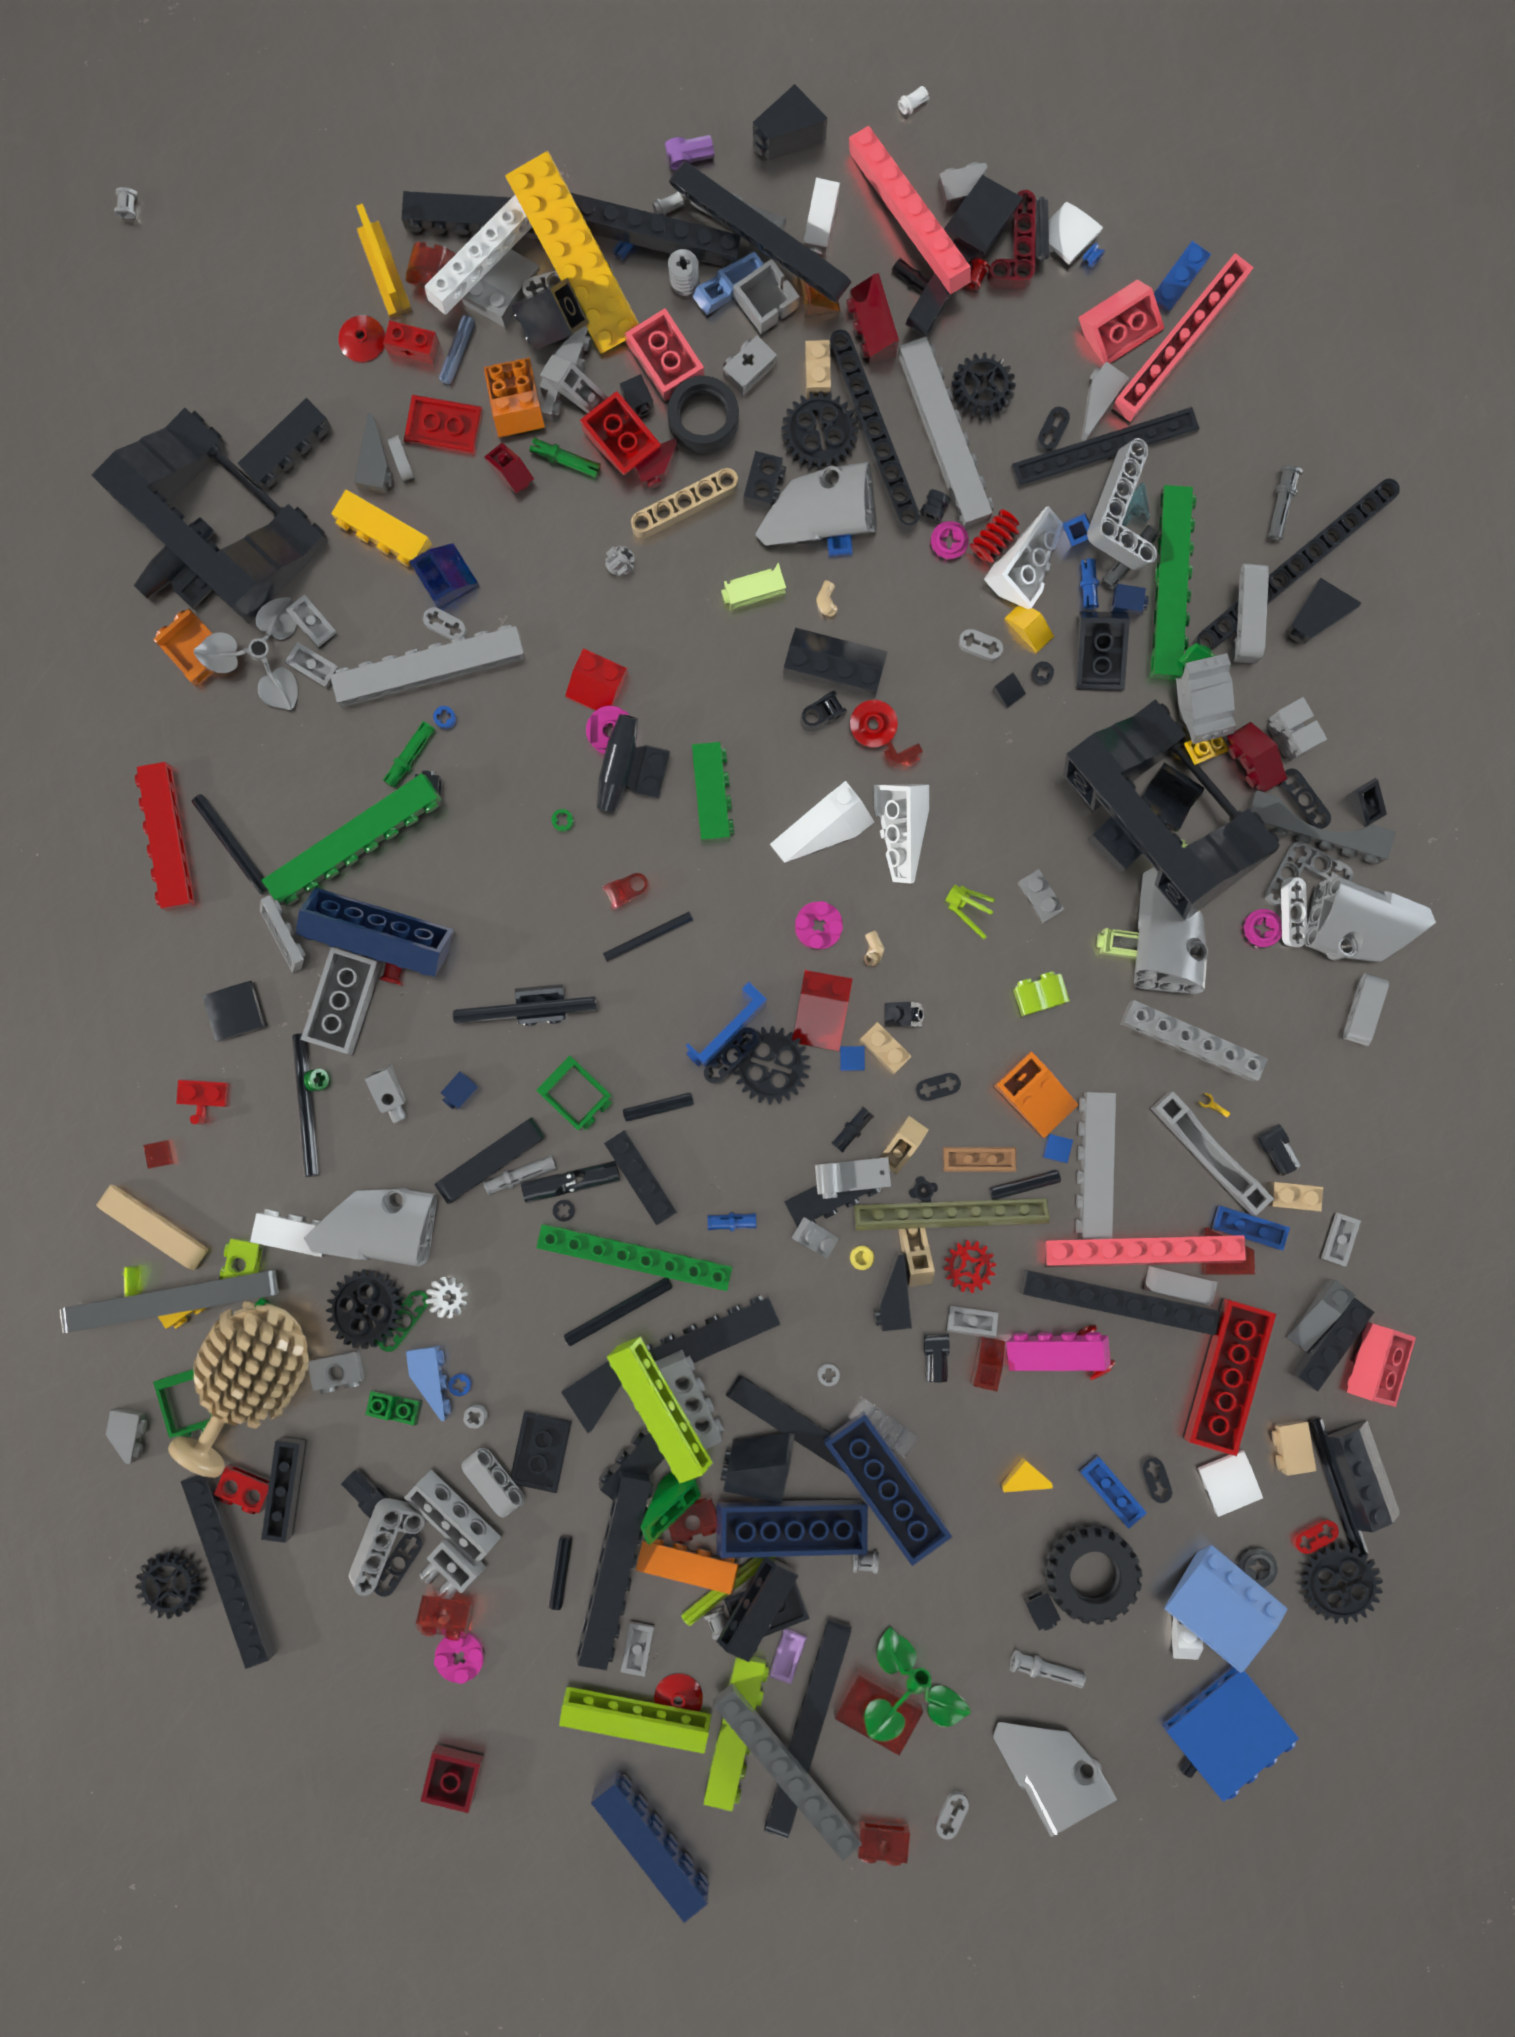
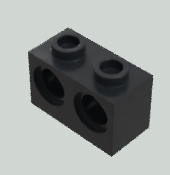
M755 451L743 496V503L768 510L772 508V504L776 502L780 495V489H777L779 480H784L786 472L782 457ZM765 466H772L775 471L771 474H766L762 469ZM764 488L768 490L769 494L761 497L756 492Z

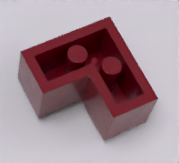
M1252 722L1234 731V734L1227 736L1229 747H1227L1228 752L1233 759L1237 758L1241 761L1248 774L1246 775V780L1252 788L1256 787L1259 791L1265 793L1287 779L1277 744Z

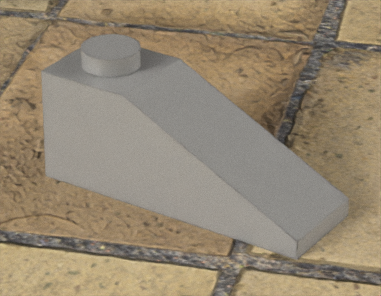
M553 354L540 374L553 388L587 413L608 398L572 362Z
M1107 361L1102 368L1097 366L1090 376L1092 383L1088 392L1082 441L1089 438L1129 380L1127 375Z

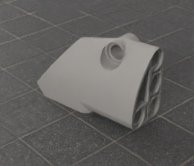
M869 462L829 466L824 470L792 479L764 518L755 535L767 546L821 540L823 537L838 535H859L876 532V511L872 472ZM837 471L839 480L837 483L832 484L830 480L831 474Z
M1153 867L1144 872L1142 877L1134 986L1146 990L1190 994L1202 993L1205 991L1208 957L1203 914L1199 910L1185 921L1154 885L1158 871ZM1197 954L1200 955L1202 958L1195 959L1191 955Z
M1335 876L1321 881L1314 890L1304 942L1306 946L1326 953L1327 957L1334 961L1347 958L1381 962L1420 936L1435 924L1436 921L1429 907L1391 892H1376L1342 877Z
M405 1187L357 1190L304 1237V1240L311 1252L358 1260L376 1259L419 1267L425 1264L429 1258L437 1196L432 1193L408 1190ZM396 1193L402 1196L403 1202L401 1205L395 1202L394 1197Z
M998 1722L993 1738L1017 1783L1023 1790H1026L1050 1837L1117 1800L1102 1773L1100 1763L1087 1754L1069 1731ZM1085 1764L1093 1767L1094 1775L1092 1778L1084 1774L1083 1767Z

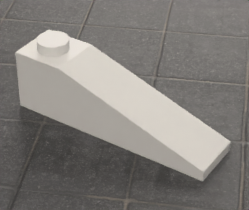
M1049 506L1044 508L1002 554L984 578L998 596L1026 609H1031L1043 592L1045 585L1043 579L1045 572L1050 569L1051 563H1049L1051 552L1053 549H1056L1062 529V521Z
M845 781L770 843V845L783 862L787 863L826 847L834 846L837 843L856 838L870 827L874 820L861 799Z
M874 785V810L876 817H880L883 829L880 830L881 838L886 840L888 848L886 857L892 881L914 883L929 813V785Z

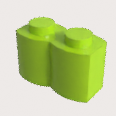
M1054 971L1040 975L1041 980L1032 982L1031 978L1017 982L1018 987L1014 988L1013 991L1022 1017L1070 1001L1061 974L1055 975Z

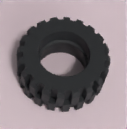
M1090 1524L1089 1527L1077 1526L1075 1527L1076 1530L1072 1532L1067 1530L1063 1533L1064 1537L1060 1541L1058 1539L1055 1540L1053 1550L1048 1551L1046 1557L1048 1563L1044 1567L1046 1574L1045 1582L1052 1598L1069 1617L1074 1620L1079 1619L1082 1623L1090 1624V1622H1095L1096 1625H1102L1104 1620L1109 1619L1110 1622L1118 1620L1116 1616L1120 1613L1125 1615L1129 1611L1127 1608L1129 1604L1132 1603L1134 1605L1138 1599L1135 1596L1136 1592L1141 1591L1140 1577H1142V1569L1139 1567L1138 1563L1140 1561L1137 1555L1132 1550L1133 1548L1118 1533L1113 1532L1107 1527L1100 1528L1097 1525ZM1090 1552H1101L1107 1555L1115 1566L1113 1583L1105 1592L1096 1596L1080 1594L1075 1590L1070 1579L1074 1563L1081 1556Z

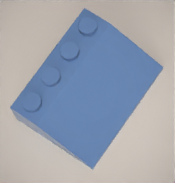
M1212 1545L1195 1554L1164 1607L1166 1611L1240 1673L1247 1668L1275 1632L1288 1609Z

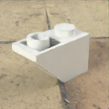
M1173 1617V1659L1198 1660L1203 1651V1641Z

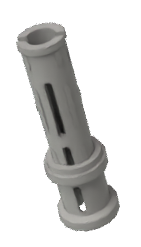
M1016 1649L1011 1658V1672L1017 1670L1030 1674L1032 1678L1041 1676L1079 1688L1084 1687L1086 1681L1085 1672L1042 1661L1040 1656L1035 1655L1031 1657L1024 1655Z

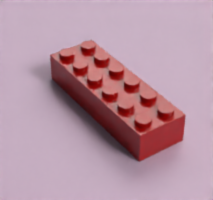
M1223 1298L1216 1335L1212 1336L1184 1436L1186 1441L1237 1456L1276 1313Z

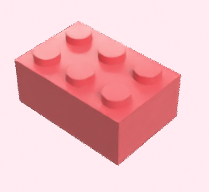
M666 308L625 333L628 347L664 402L671 398L676 387L683 381L694 376L704 375L703 365Z

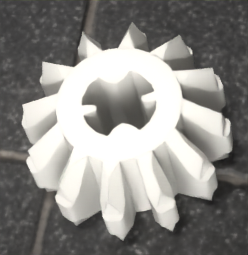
M446 1277L440 1278V1284L437 1281H433L431 1284L435 1290L428 1289L426 1291L428 1295H432V1299H427L426 1304H434L430 1308V1312L434 1313L438 1310L437 1317L443 1318L445 1314L447 1318H453L454 1313H462L459 1305H467V1302L461 1299L468 1295L467 1292H460L464 1286L463 1283L456 1284L455 1278H450L447 1281ZM450 1294L451 1299L443 1301V1296Z

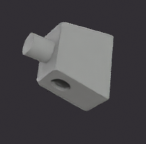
M392 1064L369 1073L365 1081L381 1113L388 1111L393 1123L406 1118L401 1106L405 1103L406 1097ZM385 1094H391L394 1100H388Z

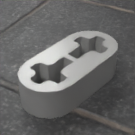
M399 435L388 438L387 440L402 481L414 478Z
M435 607L429 608L424 612L423 622L429 630L450 641L455 638L466 637V627L460 619ZM436 614H438V618L440 621L443 622V624L441 625L437 622H434L433 625H431L429 617H434ZM447 625L454 628L459 625L461 633H455L452 636V632L447 628Z
M967 629L959 637L958 643L961 650L987 661L997 660L1003 652V644L999 639L982 632ZM971 635L974 637L973 641L980 645L972 643L970 646H967L966 640L963 638H968ZM991 644H994L998 652L990 655L988 654L989 650L982 647V645L990 647Z
M960 1791L951 1792L947 1796L936 1819L937 1833L943 1839H952L956 1836L967 1814L969 1803L964 1793ZM960 1798L963 1807L958 1806L955 1813H953L954 1806L952 1801H957ZM951 1817L950 1823L953 1829H947L944 1832L941 1824H946Z

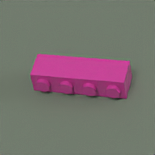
M1026 1332L1015 1333L1006 1342L1009 1371H1106L1111 1364L1108 1335H1101L1100 1332H1088L1086 1335L1065 1332L1061 1336H1052L1051 1332L1038 1333L1037 1336H1028Z

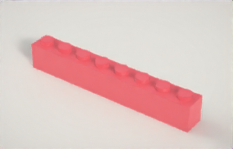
M870 126L850 136V155L947 291L952 294L971 282L970 265Z
M1236 253L1231 257L1117 397L1112 407L1116 412L1131 423L1248 279L1254 268Z
M1243 1235L1052 1240L1045 1242L1046 1267L1242 1263L1246 1260L1245 1238Z

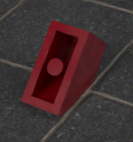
M676 438L661 443L659 449L634 467L643 489L647 487L650 489L656 488L662 484V481L666 480L678 451Z
M503 442L484 456L485 460L504 483L515 493L526 489L529 483L534 480V477L521 458Z

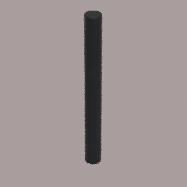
M688 911L604 952L603 955L608 962L692 921L693 918Z

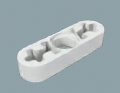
M1288 877L1281 885L1282 940L1285 945L1290 947H1301L1305 944L1307 928L1306 883L1303 879L1297 877ZM1296 885V890L1292 891L1291 888ZM1293 906H1296L1298 914L1293 919L1290 911ZM1297 933V938L1293 939L1292 936Z

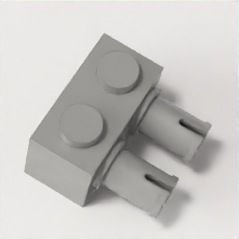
M444 1539L426 1558L430 1563L420 1572V1577L424 1579L430 1573V1576L424 1582L432 1584L441 1573L447 1581L437 1590V1594L440 1597L447 1591L442 1600L448 1602L457 1591L462 1593L487 1567L481 1561L474 1566L447 1539Z

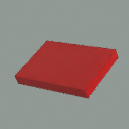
M412 395L403 441L413 445L474 455L483 408L476 405Z

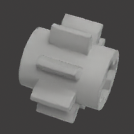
M621 545L618 547L613 546L606 552L608 558L605 559V564L612 574L621 576L624 573L627 575L634 569L631 565L635 562L634 555L629 548L621 547Z

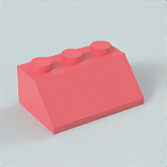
M1138 279L1078 317L1086 340L1103 365L1106 361L1109 364L1164 329L1153 289Z
M1367 1322L1366 1328L1362 1332L1360 1349L1355 1356L1353 1373L1348 1379L1347 1393L1396 1407L1416 1337Z

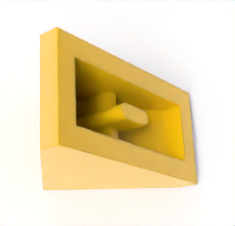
M1018 605L1004 618L1036 653L1055 637L1043 615L1033 608L1026 609Z
M1024 1458L1019 1461L1001 1483L1003 1492L1053 1489L1050 1480Z

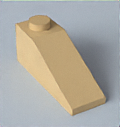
M925 1228L898 1229L901 1250L904 1254L908 1287L932 1284L935 1270Z

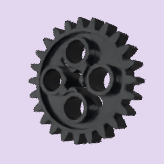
M819 391L818 397H814L813 393L810 392L808 400L801 395V403L793 401L792 406L794 410L787 408L786 414L789 417H783V423L787 426L781 427V433L786 434L782 437V441L788 443L786 451L794 450L791 458L794 459L799 456L800 465L808 461L809 469L813 463L817 464L818 470L821 469L824 463L826 467H829L832 461L838 466L840 463L839 457L846 460L848 456L846 451L853 452L854 447L851 444L857 443V437L853 435L858 434L859 428L853 426L857 424L858 420L857 418H851L854 415V410L846 411L848 402L841 405L840 396L832 400L831 392L828 393L826 398L823 397L822 391ZM813 411L818 413L820 428L824 431L823 440L827 448L826 450L822 449L819 431L816 430L817 422ZM829 412L835 417L832 420H826L822 415ZM803 418H808L812 423L804 426L799 421ZM831 435H837L841 440L837 443H832L828 438ZM815 441L817 447L810 449L806 447L805 443Z
M771 1026L770 1033H767L765 1027H761L760 1045L767 1044L770 1048L769 1054L766 1057L759 1056L757 1047L738 1067L739 1070L733 1072V1075H740L741 1077L736 1084H745L742 1092L745 1093L750 1090V1099L759 1095V1103H762L764 1098H767L768 1104L771 1105L773 1098H776L778 1104H781L782 1096L789 1101L791 1100L790 1092L798 1095L799 1092L796 1087H805L801 1079L809 1078V1075L805 1074L804 1070L810 1069L811 1066L804 1064V1061L808 1060L810 1056L802 1054L807 1047H798L801 1039L798 1038L793 1041V1032L785 1036L784 1028H781L776 1033L775 1027ZM746 1036V1042H754L752 1039ZM784 1051H790L793 1055V1060L789 1064L781 1062L780 1056ZM754 1057L767 1062L775 1059V1064L790 1068L792 1073H786L777 1069H772L771 1072H768L769 1067L751 1061V1058ZM756 1066L760 1067L763 1072L759 1080H753L750 1075V1071ZM777 1074H783L786 1079L784 1086L780 1088L776 1087L773 1083V1078Z
M362 1269L361 1274L353 1271V1278L345 1275V1283L336 1282L339 1290L330 1291L335 1297L334 1299H327V1302L332 1304V1308L326 1309V1312L332 1313V1317L328 1318L327 1322L334 1323L330 1330L333 1332L339 1331L336 1338H344V1345L352 1343V1348L358 1349L361 1345L362 1349H368L370 1344L371 1347L377 1348L378 1341L383 1344L386 1343L385 1336L394 1337L391 1331L392 1328H400L395 1322L404 1318L398 1314V1311L405 1309V1307L398 1305V1302L404 1298L396 1296L400 1288L392 1287L394 1280H386V1274L381 1273L378 1276V1271L372 1270L369 1273V1270ZM369 1287H372L373 1294L370 1298H367L366 1291ZM349 1300H352V1309L347 1311L346 1304ZM383 1307L384 1315L379 1319L377 1313ZM362 1320L364 1322V1328L361 1332H359L357 1326L358 1323ZM372 1321H374V1323L376 1324L375 1328H373Z
M1335 1542V1547L1332 1550L1328 1544L1325 1545L1326 1552L1323 1553L1319 1549L1316 1550L1317 1558L1309 1555V1560L1312 1564L1304 1563L1303 1565L1308 1573H1301V1578L1307 1580L1301 1583V1588L1308 1589L1303 1593V1597L1311 1598L1308 1602L1309 1607L1317 1606L1315 1609L1316 1615L1324 1612V1619L1326 1621L1330 1616H1333L1336 1624L1339 1618H1343L1345 1624H1348L1349 1617L1358 1622V1614L1367 1618L1365 1610H1375L1372 1602H1380L1375 1594L1383 1593L1382 1588L1376 1585L1383 1583L1382 1578L1375 1577L1380 1573L1379 1568H1372L1375 1565L1374 1559L1366 1561L1368 1557L1366 1551L1359 1555L1358 1546H1355L1351 1551L1348 1543L1344 1545L1343 1549H1340L1338 1542ZM1346 1563H1353L1355 1569L1352 1572H1345L1342 1570V1566ZM1322 1571H1329L1332 1574L1328 1580H1321L1318 1575ZM1358 1575L1363 1576L1361 1579H1354ZM1339 1579H1342L1343 1582H1345L1344 1587H1341L1338 1584ZM1355 1586H1361L1365 1589L1361 1595H1354L1351 1593V1590ZM1322 1587L1327 1588L1325 1591L1320 1590ZM1332 1594H1338L1341 1596V1600L1337 1603H1331L1328 1601V1597Z

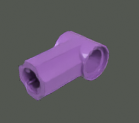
M710 135L685 140L683 137H675L665 143L669 165L673 170H677L683 161L690 164L691 162L715 157Z

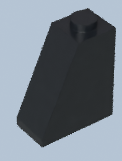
M1320 578L1310 590L1287 627L1286 632L1290 634V638L1294 641L1306 644L1353 613L1361 605V602Z

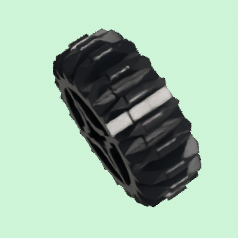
M986 352L983 353L982 358H979L975 353L973 361L968 357L965 358V365L959 364L957 367L959 372H954L953 374L955 381H952L951 387L955 390L952 395L953 397H959L956 401L957 405L965 404L963 407L964 412L968 411V409L972 410V417L976 415V412H980L981 418L985 417L986 412H988L990 417L994 416L995 410L998 413H1002L1003 406L1008 407L1010 404L1009 399L1014 397L1012 390L1016 388V384L1012 381L1015 375L1009 373L1011 370L1010 365L1003 367L1004 359H1000L998 362L995 361V354L989 359ZM977 370H988V372L979 373ZM995 376L1001 381L1002 393L997 390L998 387L993 382ZM965 379L969 380V384L974 388L972 395L966 390ZM988 381L987 388L985 386V388L981 387V389L979 390L980 383L982 385V383H986ZM984 397L990 399V401H979V399Z
M167 1551L165 1556L160 1552L156 1554V1559L151 1557L147 1560L148 1565L144 1564L141 1566L140 1569L143 1573H139L136 1577L141 1582L136 1584L135 1588L142 1590L137 1595V1598L141 1599L144 1597L145 1601L141 1604V1607L149 1605L148 1614H152L157 1610V1618H161L165 1613L167 1619H171L174 1614L180 1617L183 1615V1611L188 1613L191 1610V1605L198 1603L196 1597L200 1596L202 1591L196 1587L202 1586L203 1581L196 1578L202 1575V1572H194L193 1569L197 1566V1563L194 1562L189 1565L190 1556H186L182 1560L181 1552H177L174 1558L172 1551ZM162 1566L176 1568L171 1574L160 1573L156 1570ZM182 1574L187 1582V1591L185 1590L186 1587L181 1583ZM173 1578L171 1581L173 1583L171 1586L173 1587L166 1591V1585L168 1584L166 1582ZM152 1582L158 1588L157 1595L153 1591ZM167 1596L182 1599L178 1603L163 1602Z

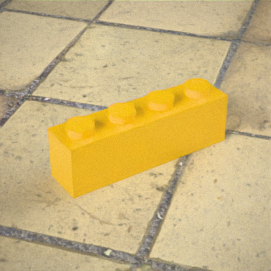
M348 490L344 491L331 513L336 520L335 524L345 531L350 528L356 532L355 536L366 543L369 540L377 544L376 548L387 555L389 552L397 556L396 559L400 563L408 567L410 564L417 567L431 545L426 535Z

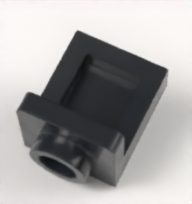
M885 1003V1027H922L924 1011L921 1003Z

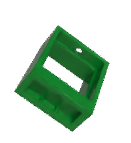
M570 1055L536 1090L578 1131L582 1128L587 1130L596 1121L593 1118L599 1110L603 1113L612 1104L610 1099L613 1097ZM573 1068L603 1095L580 1121L574 1118L549 1094Z
M194 1369L153 1381L169 1438L176 1436L188 1438L193 1436L192 1431L201 1429L202 1433L210 1420L206 1419L181 1428L178 1424L168 1387L193 1380Z

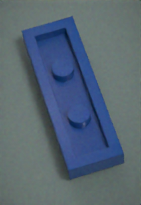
M1191 241L1154 292L1158 307L1168 314L1208 261L1211 253Z
M1218 1206L1212 1229L1234 1236L1244 1235L1246 1240L1283 1251L1290 1227Z
M1098 1455L1080 1470V1473L1128 1529L1147 1514Z

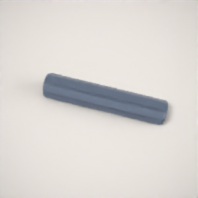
M464 315L444 362L439 375V379L443 383H452L475 325L474 319Z

